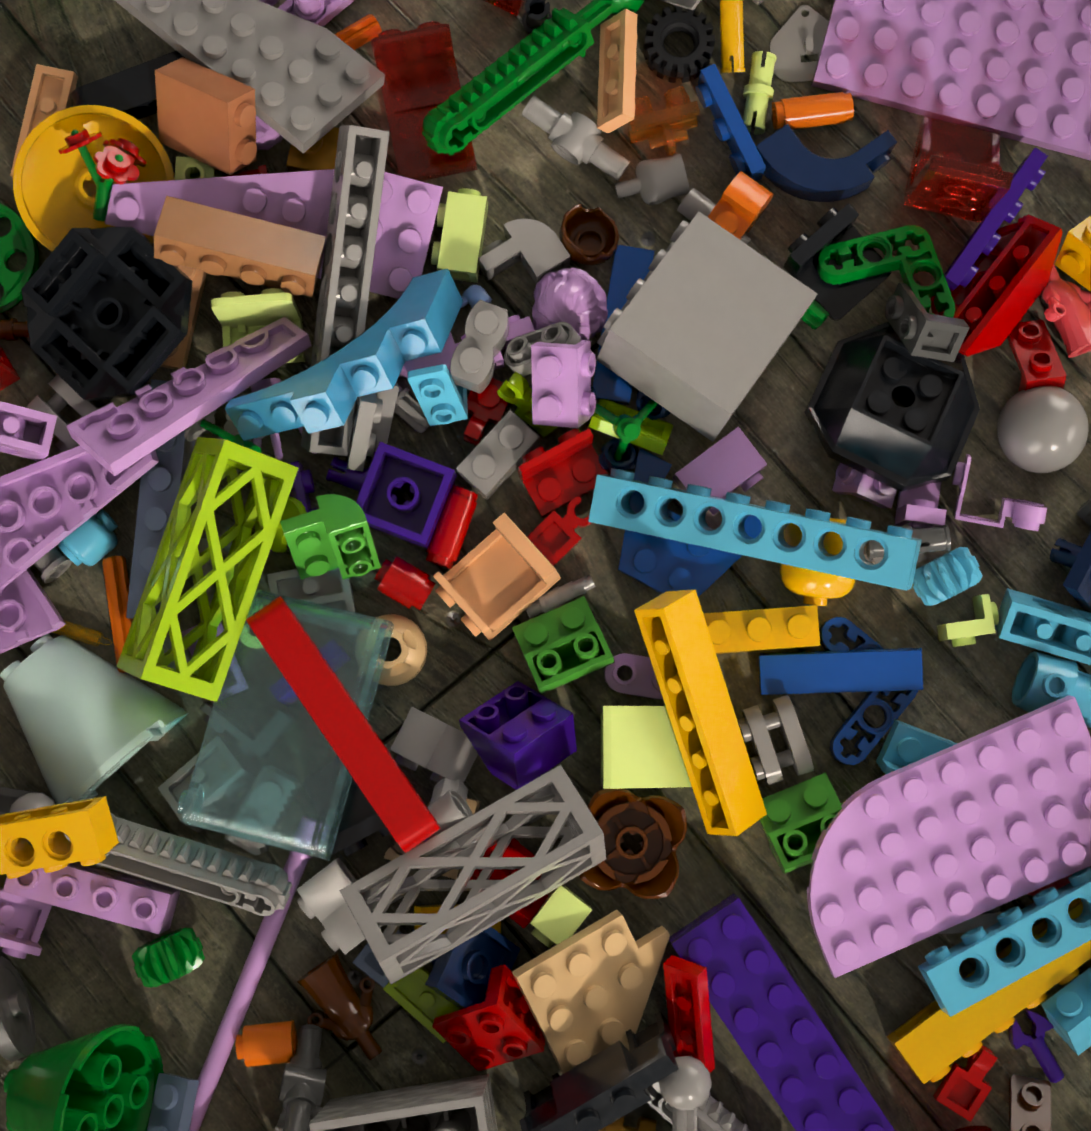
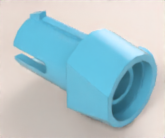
M1036 651L1030 653L1022 663L1012 688L1013 704L1027 712H1031L1070 695L1076 698L1086 726L1091 728V675L1079 671L1077 663L1073 660Z

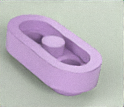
M622 653L613 657L615 663L605 667V681L612 690L623 694L663 700L650 657ZM625 665L632 670V676L628 681H622L618 678L617 670L620 666Z

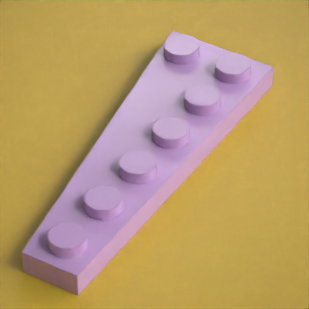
M283 317L235 341L229 346L206 355V363L196 368L185 369L182 367L170 373L172 380L154 389L148 384L134 391L136 398L118 407L112 402L68 424L66 427L72 439L111 474L116 476L311 347L309 335L286 317Z

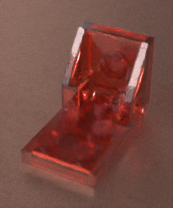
M924 116L920 124L905 189L904 205L980 223L1010 190L1014 173L1002 171L1000 166V134Z

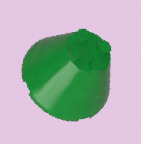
M120 1024L31 1054L20 1064L18 1069L10 1070L4 1080L3 1088L7 1094V1129L9 1131H147L158 1074L164 1073L161 1055L154 1039L150 1036H145L139 1027Z

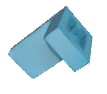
M445 364L408 371V382L430 426L444 425L468 419L467 389L455 385Z

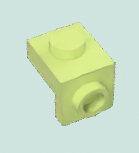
M982 594L972 598L975 620L938 625L939 641L951 640L952 647L976 644L975 636L996 633L994 625L999 623V613L996 603L994 601L991 602L990 595Z

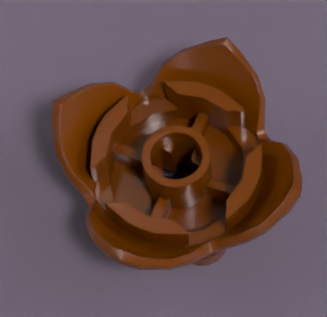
M602 789L597 791L587 807L604 833L606 860L580 874V879L598 890L610 891L623 887L635 896L644 899L668 897L679 875L676 850L684 840L687 831V819L684 808L665 796L638 797L626 789ZM629 831L632 835L637 833L641 835L642 840L638 842L641 847L636 852H633L630 848L621 849L620 843L624 841L622 838L624 833Z

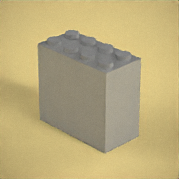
M698 211L690 223L685 220L680 223L670 239L672 242L666 251L661 249L651 262L648 268L650 271L644 280L639 278L626 296L628 300L622 309L616 308L603 327L605 331L597 342L602 348L596 360L713 442L818 294Z
M490 1074L333 1098L325 1104L309 1123L310 1131H498Z

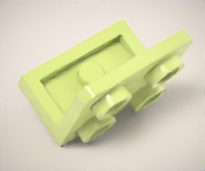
M279 288L265 289L261 291V294L246 296L241 292H226L221 294V298L211 300V309L222 325L223 347L229 346L235 341L283 317H286L303 330L302 316L292 294L284 292ZM304 351L287 363L305 362Z

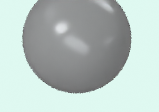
M1039 386L1017 392L1006 402L997 422L998 442L1005 456L1014 465L1033 473L1055 472L1071 464L1084 449L1089 432L1088 418L1082 404L1070 392L1056 386Z

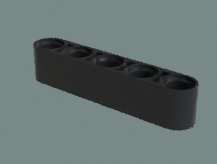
M174 51L76 88L70 94L73 106L101 105L123 111L137 120L157 113L155 70L184 56Z

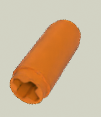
M836 92L785 98L772 103V122L775 130L781 129L787 124L792 130L844 124L846 121H852L854 117V103L851 93Z

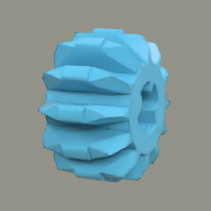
M959 547L917 568L913 579V589L917 596L922 599L924 605L933 606L980 582L983 575L978 568L980 566L975 556L971 555L968 547Z

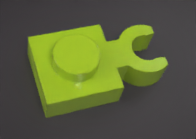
M514 372L508 381L505 380L502 383L497 394L506 402L515 404L518 408L514 413L539 434L545 437L557 428V426L532 424V389L522 375Z

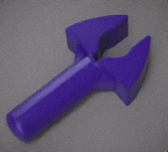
M1024 1008V1012L1032 1022V1036L1022 1032L1020 1025L1015 1019V1022L1008 1028L1010 1044L1016 1050L1023 1045L1030 1047L1049 1081L1057 1083L1064 1078V1073L1044 1041L1045 1032L1054 1028V1026L1041 1015Z

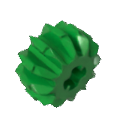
M180 928L138 947L132 955L135 964L133 967L138 978H141L144 987H158L179 979L185 974L191 973L192 970L199 968L205 959L202 951L203 946L199 937H196L193 928Z

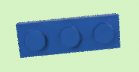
M712 64L700 71L698 85L695 87L698 99L704 108H710L715 118L712 121L714 131L721 142H727L732 152L729 155L730 163L736 175L742 171L755 181L762 179L766 166L716 64Z

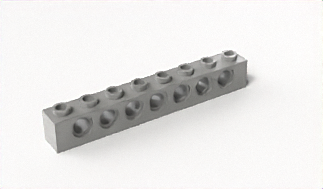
M354 125L339 127L310 367L336 353L365 331L390 131ZM355 403L344 426L310 434L303 427L301 446L308 452L349 456Z

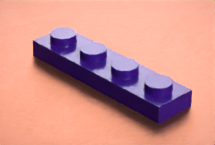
M1035 147L1022 161L944 274L950 292L956 289L959 284L965 288L979 270L974 265L981 253H984L986 256L989 255L1001 238V235L996 233L997 229L1003 221L1010 224L1022 208L1023 203L1018 199L1027 188L1032 192L1046 173L1040 167L1048 155Z

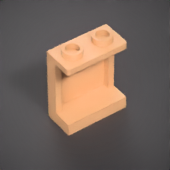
M505 512L492 522L496 529L455 564L452 569L443 575L439 571L433 575L440 584L435 590L436 593L450 608L457 603L465 612V615L460 619L475 637L482 632L489 641L561 579L555 567Z

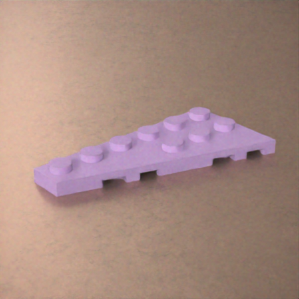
M81 446L0 476V591L159 462L156 450L116 476L111 474Z

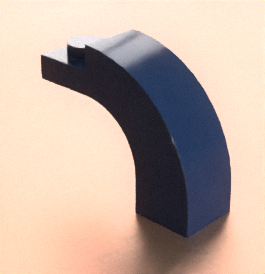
M787 124L756 145L766 166L765 177L779 189L803 200L834 202L853 197L868 189L875 178L872 173L877 172L892 160L890 154L897 141L887 130L854 154L844 158L829 159L809 151Z

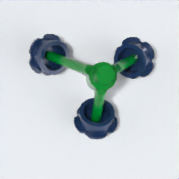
M591 385V392H594L596 396V391ZM638 391L636 400L639 412L633 417L628 414L616 416L596 403L595 413L613 424V431L619 437V439H612L602 446V454L599 455L601 467L610 472L611 468L626 471L633 470L636 466L637 456L635 448L630 441L637 439L640 435V425L646 417L650 420L665 418L671 412L641 391Z

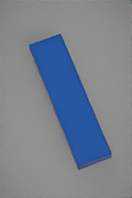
M617 245L607 296L608 316L606 322L616 308L622 309L628 300L626 296L639 278L644 280L650 271L648 268L653 261L654 250ZM599 345L598 355H599V352H600V350H601V348H602V346H600V345ZM597 361L593 381L596 400L606 399L615 403L629 405L632 385Z
M922 648L759 654L761 695L923 690Z

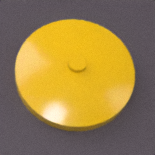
M80 105L66 108L50 115L40 122L26 137L14 166V197L26 227L51 252L54 251L72 228L97 229L115 227L105 224V221L93 219L96 184L78 148L66 154H60L58 151L67 145L64 138L71 135L72 130L80 131L87 129L89 135L98 132L102 133V137L86 145L92 159L96 152H103L105 148L103 142L105 140L114 139L117 141L118 138H122L136 145L140 150L139 156L146 160L147 164L145 167L137 165L140 172L138 179L134 181L127 180L126 183L174 180L172 164L163 145L148 127L133 116L111 107ZM143 234L148 240L154 243V236Z

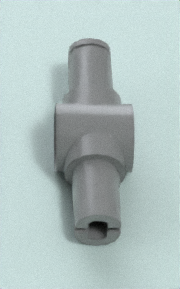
M535 95L532 96L522 112L524 118L549 134L548 139L553 141L551 143L553 150L572 164L579 165L583 162L587 165L590 162L616 181H619L631 162L603 143L604 138L600 136L601 130L597 129V125L591 119L581 113L573 112L571 116L566 112L561 114Z

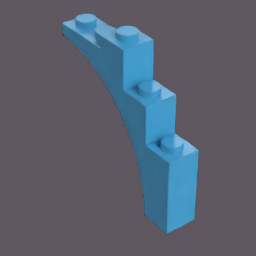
M448 268L413 277L407 289L387 313L359 337L328 358L284 381L229 400L225 410L243 441L300 427H305L307 433L310 434L344 426L357 397L393 389L406 361L441 353L463 304V299Z

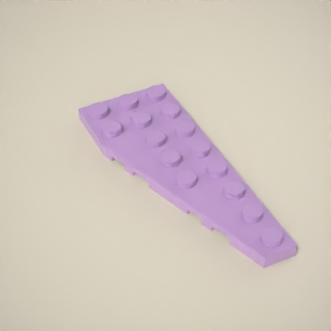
M334 169L113 184L105 224L115 227H133L143 234L154 236L165 198L170 196L326 236ZM389 172L384 173L370 292L399 299L407 289L412 278L422 275L443 190L442 186ZM322 260L321 268H320L319 275H318V278H319V279H321V275H322L323 260Z

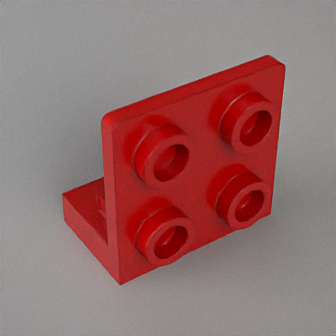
M579 428L572 429L561 435L557 439L559 442L557 446L545 451L543 447H539L522 457L524 462L518 467L519 477L541 518L569 504L573 498L577 496L582 497L593 491L597 474H608L599 463V456L592 445L594 435L590 428L583 432Z
M505 964L491 968L485 1002L436 1017L432 1025L478 1071L543 1052L546 1040L512 971Z

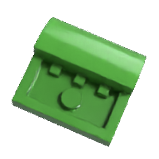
M337 494L316 496L319 509L280 521L301 580L311 576L323 575L327 571L339 568L343 580L354 576H363L370 571L381 568L364 511L358 503L346 496Z
M585 596L512 627L541 695L615 663Z
M826 772L762 798L767 815L761 818L759 822L768 839L771 852L784 874L813 863L811 857L823 829H827L833 818L842 809L841 805L843 803H840Z

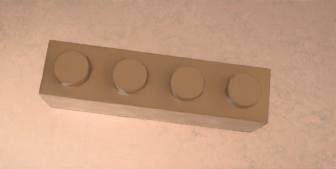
M166 196L154 233V258L174 266L184 265L200 269L214 276L224 275L240 279L254 286L264 285L279 288L294 296L304 295L313 297L323 260L326 236Z

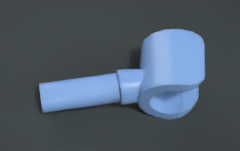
M472 285L461 296L463 299L461 308L468 303L473 308L479 300L491 303L492 299L484 288L479 285Z

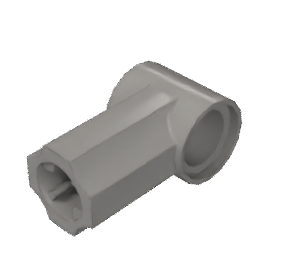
M444 778L434 786L431 801L427 808L441 829L431 835L430 839L473 815L466 801L469 789L460 779L449 780Z

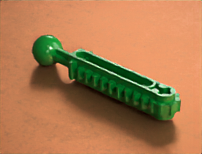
M593 0L576 14L565 8L561 10L552 9V17L549 20L546 19L540 27L534 29L531 34L523 38L513 48H510L507 53L499 57L489 67L487 66L479 75L473 77L470 82L449 96L437 108L427 113L422 126V135L428 142L427 146L438 154L447 153L450 156L463 150L469 142L488 129L508 111L512 110L532 92L536 91L537 88L546 83L566 65L570 64L576 57H585L586 50L595 43L591 33L595 26L609 15H616L624 9L634 13L637 12L645 0Z

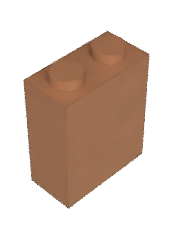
M184 57L155 70L158 132L161 144L228 175H232L257 161L255 88Z

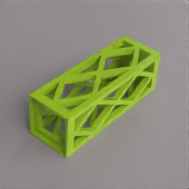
M197 437L117 668L142 680L214 702L218 701L299 469L298 467L226 439ZM237 469L243 472L240 475H238ZM227 477L228 485L217 493L220 482ZM251 480L252 487L244 507L241 488ZM231 498L235 524L219 537L214 510ZM197 502V506L193 513H191L190 507ZM258 519L260 529L251 536L252 528ZM205 527L208 547L199 554L198 544ZM232 541L228 556L223 560L221 550ZM211 559L213 569L204 576L202 566ZM192 576L194 585L181 596L185 581ZM216 583V590L209 606L207 589ZM197 599L201 622L182 638L178 614ZM161 602L160 610L156 614L155 606ZM223 619L224 631L216 637L217 627ZM169 631L172 647L164 653L163 644ZM197 641L192 659L187 662L185 650ZM175 661L176 669L169 667L168 665L171 662Z

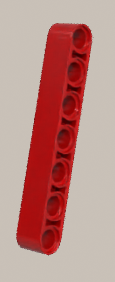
M281 596L277 597L247 618L246 621L401 849L407 853L440 830L441 827L284 599Z

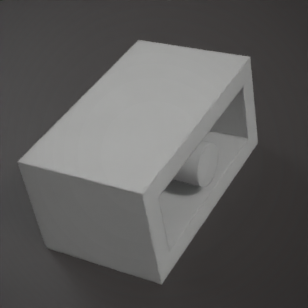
M510 410L456 468L457 473L487 501L522 464V457L533 451L540 444V436Z

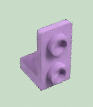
M941 482L930 483L902 492L899 491L894 525L903 526L908 523L912 528L918 529L945 525L947 510L938 509Z

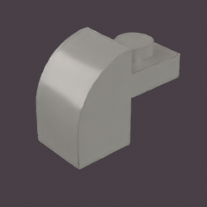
M528 218L515 219L503 224L504 235L507 241L503 243L499 239L492 242L482 250L483 255L478 258L480 269L487 280L492 279L519 261L523 263L535 284L546 273L570 266V255L556 233L546 224Z

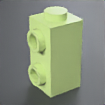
M460 188L458 192L448 191L446 204H439L437 227H443L441 242L434 241L431 264L437 265L438 271L448 268L454 280L478 283L480 269L478 258L482 255L488 213L487 196H481V193L477 190Z

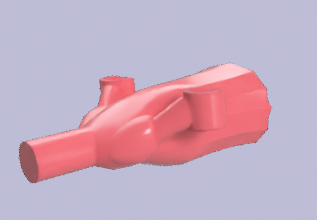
M1053 264L1048 285L1042 292V299L1048 304L1044 315L1048 321L1053 322L1066 348L1068 358L1080 356L1091 351V292L1081 290V287L1077 284L1061 279Z

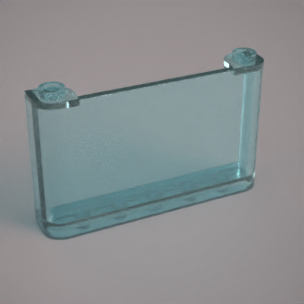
M256 589L247 618L281 596L368 721L394 629L392 621ZM245 621L219 699L213 704L189 789L183 790L178 802L177 812L182 814L183 823L189 826L330 861L352 782V776L247 621Z

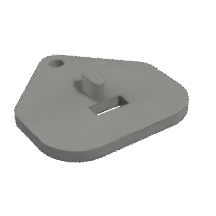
M809 5L800 6L770 41V52L777 56L774 74L784 82L813 81L818 61L801 62V56L817 54L819 60L829 21ZM802 11H807L809 15L807 17L802 16Z

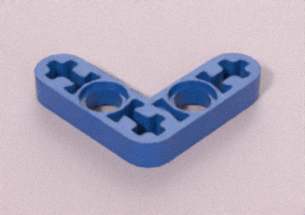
M844 617L828 619L819 629L820 644L827 651L850 649L842 642H836L834 645L831 644L829 640L832 634L828 631L830 626L833 628L844 626L846 630L843 636L851 643H855L857 637L862 640V643L853 650L884 649L859 627ZM908 690L906 694H895L890 700L891 703L897 705L894 710H892L887 702L876 697L879 692L884 697L888 696L891 691L869 692L833 735L830 741V751L834 759L846 765H855L863 761L893 725L894 720L898 719L912 702L918 690ZM870 705L881 707L885 714L884 722L877 728H871L864 722V711ZM855 722L862 731L871 734L872 737L867 741L864 736H861L854 746L858 753L855 756L847 754L843 757L841 754L843 746L840 744V741L843 738L851 740L858 731L851 728Z

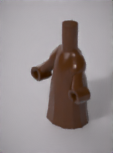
M338 954L330 956L297 981L330 1018H325L322 1011L315 1010L308 1016V1024L332 1031L333 1035L339 1039L346 1041L356 1040L369 1060L382 1052L381 1047L369 1031L373 1022L374 1012L371 1000L376 982L367 975L362 977L359 982V988L362 991L359 998L341 965ZM366 980L370 981V982H371V985H370V986H366V985L364 984V981H366ZM314 1016H317L319 1018L318 1022H315L313 1020Z

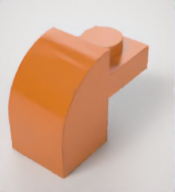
M740 171L725 189L721 199L708 215V218L741 240L746 232L749 233L767 208L774 193Z

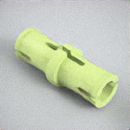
M763 51L752 53L749 84L744 86L743 97L746 98L743 121L750 133L753 118L756 119L755 135L765 133L768 102L773 100L774 95L771 83L777 56L771 52L766 53L764 67H761Z

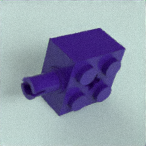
M379 442L371 465L368 469L363 468V471L347 469L346 461L336 456L333 458L330 465L334 469L345 472V474L328 469L326 480L359 491L356 503L364 511L369 527L421 547H429L449 492L457 478L454 469L383 442ZM407 487L410 488V492L414 497L413 500H406L404 505H400V501L395 494L397 491L404 492Z

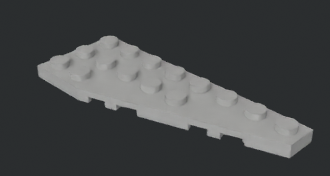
M114 0L186 59L255 88L256 116L302 153H305L381 88L385 82V74L327 28L259 0Z

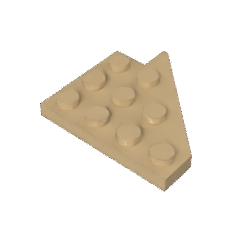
M616 909L512 971L562 1074L619 1040L629 1050L626 1031L631 1029L636 1034L670 937L669 932L662 925L635 941L623 914Z

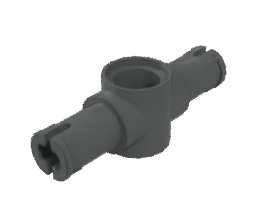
M306 1024L300 1027L295 1054L289 1063H285L279 1092V1100L283 1101V1108L286 1112L283 1131H308L311 1113L315 1111L316 1106L320 1107L327 1069L322 1068V1062L319 1059L323 1030L316 1025Z

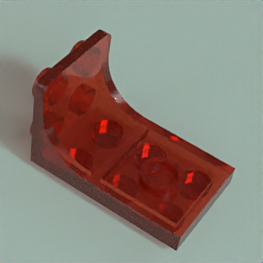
M430 21L419 25L414 30L404 32L398 29L386 30L381 32L378 37L371 39L377 69L385 74V82L381 89L399 175L425 181L477 170L472 141L463 150L450 156L447 153L438 154L427 146L428 142L422 135L423 120L427 113L437 108L449 96L461 89L449 24Z

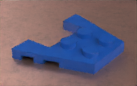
M641 448L637 455L634 480L648 483L649 476L665 478L672 464ZM638 491L631 495L629 503L631 509L636 513H639L644 506V498ZM667 509V513L672 520L678 521L681 518L680 515ZM750 515L744 523L745 532L750 537L756 538L762 530L759 518ZM625 530L618 571L660 594L666 591L695 589L699 597L742 555Z

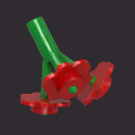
M87 129L80 131L72 130L71 135L64 138L67 145L58 151L60 154H66L78 148L96 184L93 219L105 221L113 183L125 184L127 180H137L140 174L137 165L145 167L147 162L139 156L140 150L136 145L122 138H118L117 141L114 139L105 140L103 142L105 147L103 152H96L92 159L86 145L102 137V133L98 132L89 135Z

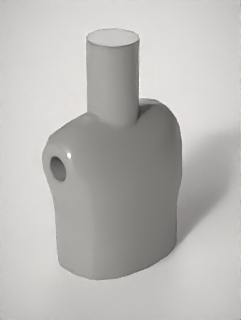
M680 153L665 158L643 160L636 166V178L614 184L618 199L640 193L647 205H657L672 197L685 195L690 192L686 170Z

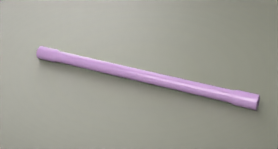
M302 816L291 843L290 853L283 868L288 875V882L292 884L289 892L290 897L283 910H275L272 915L264 916L198 1077L199 1085L189 1131H199L296 889L324 829V823L316 819Z

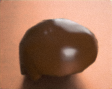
M577 204L564 214L559 238L572 261L583 265H600L609 260L615 253L619 233L615 221L605 214L600 207L585 209L581 204Z

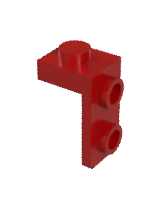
M1044 320L1018 322L1007 339L1022 375L1019 391H1026L1039 386H1056L1064 389L1067 375Z

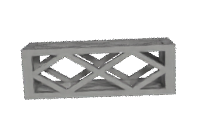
M559 765L339 891L392 985L606 860L604 833L565 770ZM507 814H515L508 821L502 823ZM546 815H558L551 827L528 826ZM513 838H545L535 857H502ZM557 838H562L558 847L551 851ZM497 844L490 857H483L488 848ZM411 869H420L413 876L407 877ZM452 869H462L456 880L436 879ZM475 869H482L477 880H470ZM495 869H520L503 880H489ZM420 891H450L437 914L408 913ZM470 891L465 901L454 907L462 892ZM403 898L395 913H386L392 903ZM378 925H387L383 933ZM400 925H423L409 934H396ZM445 929H448L446 934H441Z

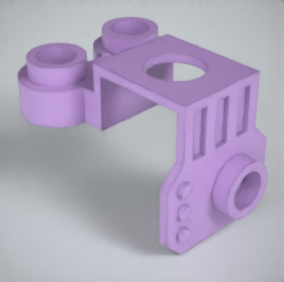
M966 454L964 462H957L952 485L959 486L954 519L1003 528L1005 517H1011L1015 527L1039 531L1040 524L1045 523L1048 508L1044 507V504L1002 497L998 520L960 513L972 457L970 454Z

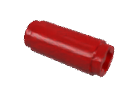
M452 486L427 548L426 561L452 569L454 562L456 563L475 512L478 494L461 487Z

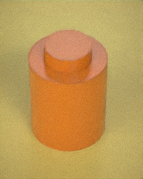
M293 1020L245 1025L242 1034L236 1035L237 1059H244L246 1067L289 1063L296 1050V1026Z

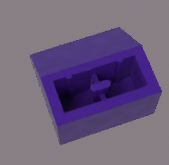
M519 681L459 719L460 727L490 773L515 790L540 777L577 751L573 713Z

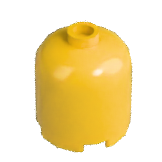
M830 518V521L846 523L845 519ZM793 523L786 526L783 533L784 539L787 544L795 547L802 539L801 529ZM829 532L824 537L823 545L829 554L837 555L842 550L843 541L839 534ZM786 564L780 565V575L784 586L792 593L802 595L803 604L827 606L828 599L841 598L847 595L854 588L856 582L855 579Z

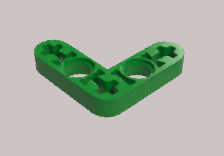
M907 225L831 244L820 252L817 270L820 278L826 283L832 285L843 284L899 270L903 283L908 284L928 313L931 307L930 298L935 296L933 303L937 312H943V316L954 317L955 303L931 237L920 226ZM911 240L913 245H919L918 250L912 251L910 246H905V242ZM868 248H877L883 252L885 257L879 262H870L864 258L863 252ZM897 250L896 256L893 257L892 252ZM852 253L855 254V263L857 266H854V259H851ZM836 259L838 264H842V269L836 270L834 265H829V261ZM918 272H928L934 277L935 282L929 286H920L913 280V275Z

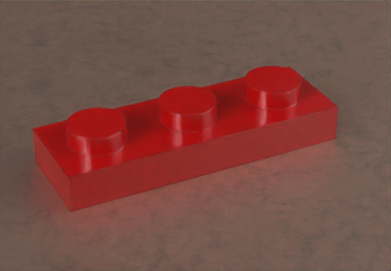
M672 955L663 963L669 1027L677 1048L673 1053L675 1058L691 1056L700 1060L711 1073L715 1069L707 967Z

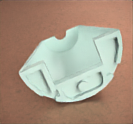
M50 634L42 636L30 647V650L33 652L22 662L17 660L11 663L0 674V677L5 681L3 684L5 692L56 805L91 799L97 796L96 788L149 741L161 739L187 715V712L182 707L129 674L119 672L116 666L65 635L54 639Z

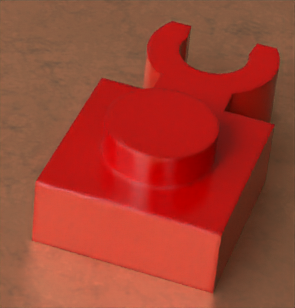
M580 496L573 498L569 502L567 514L563 518L554 510L527 536L553 566L582 540L575 530L578 527H587L592 524V522H588L589 515L586 518H579L574 512L575 508L582 502Z

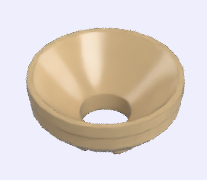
M396 614L382 615L368 622L361 630L355 646L356 659L362 672L370 680L386 686H399L415 678L422 670L428 653L427 642L420 627L412 620ZM387 637L396 638L401 645V654L393 661H384L378 654L379 643Z

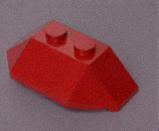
M1028 214L1018 219L1017 223L997 229L996 233L1001 235V238L988 256L984 253L979 255L974 263L979 270L965 288L959 284L951 292L956 309L953 318L964 319L970 327L959 353L968 357L1002 345L1048 285L1063 234L1060 227ZM935 296L931 298V311L935 315L943 316V312H937L933 303Z

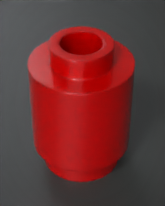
M396 556L393 562L385 559L374 578L380 582L377 588L378 591L408 609L413 606L421 610L436 585L435 582L428 579L429 574Z

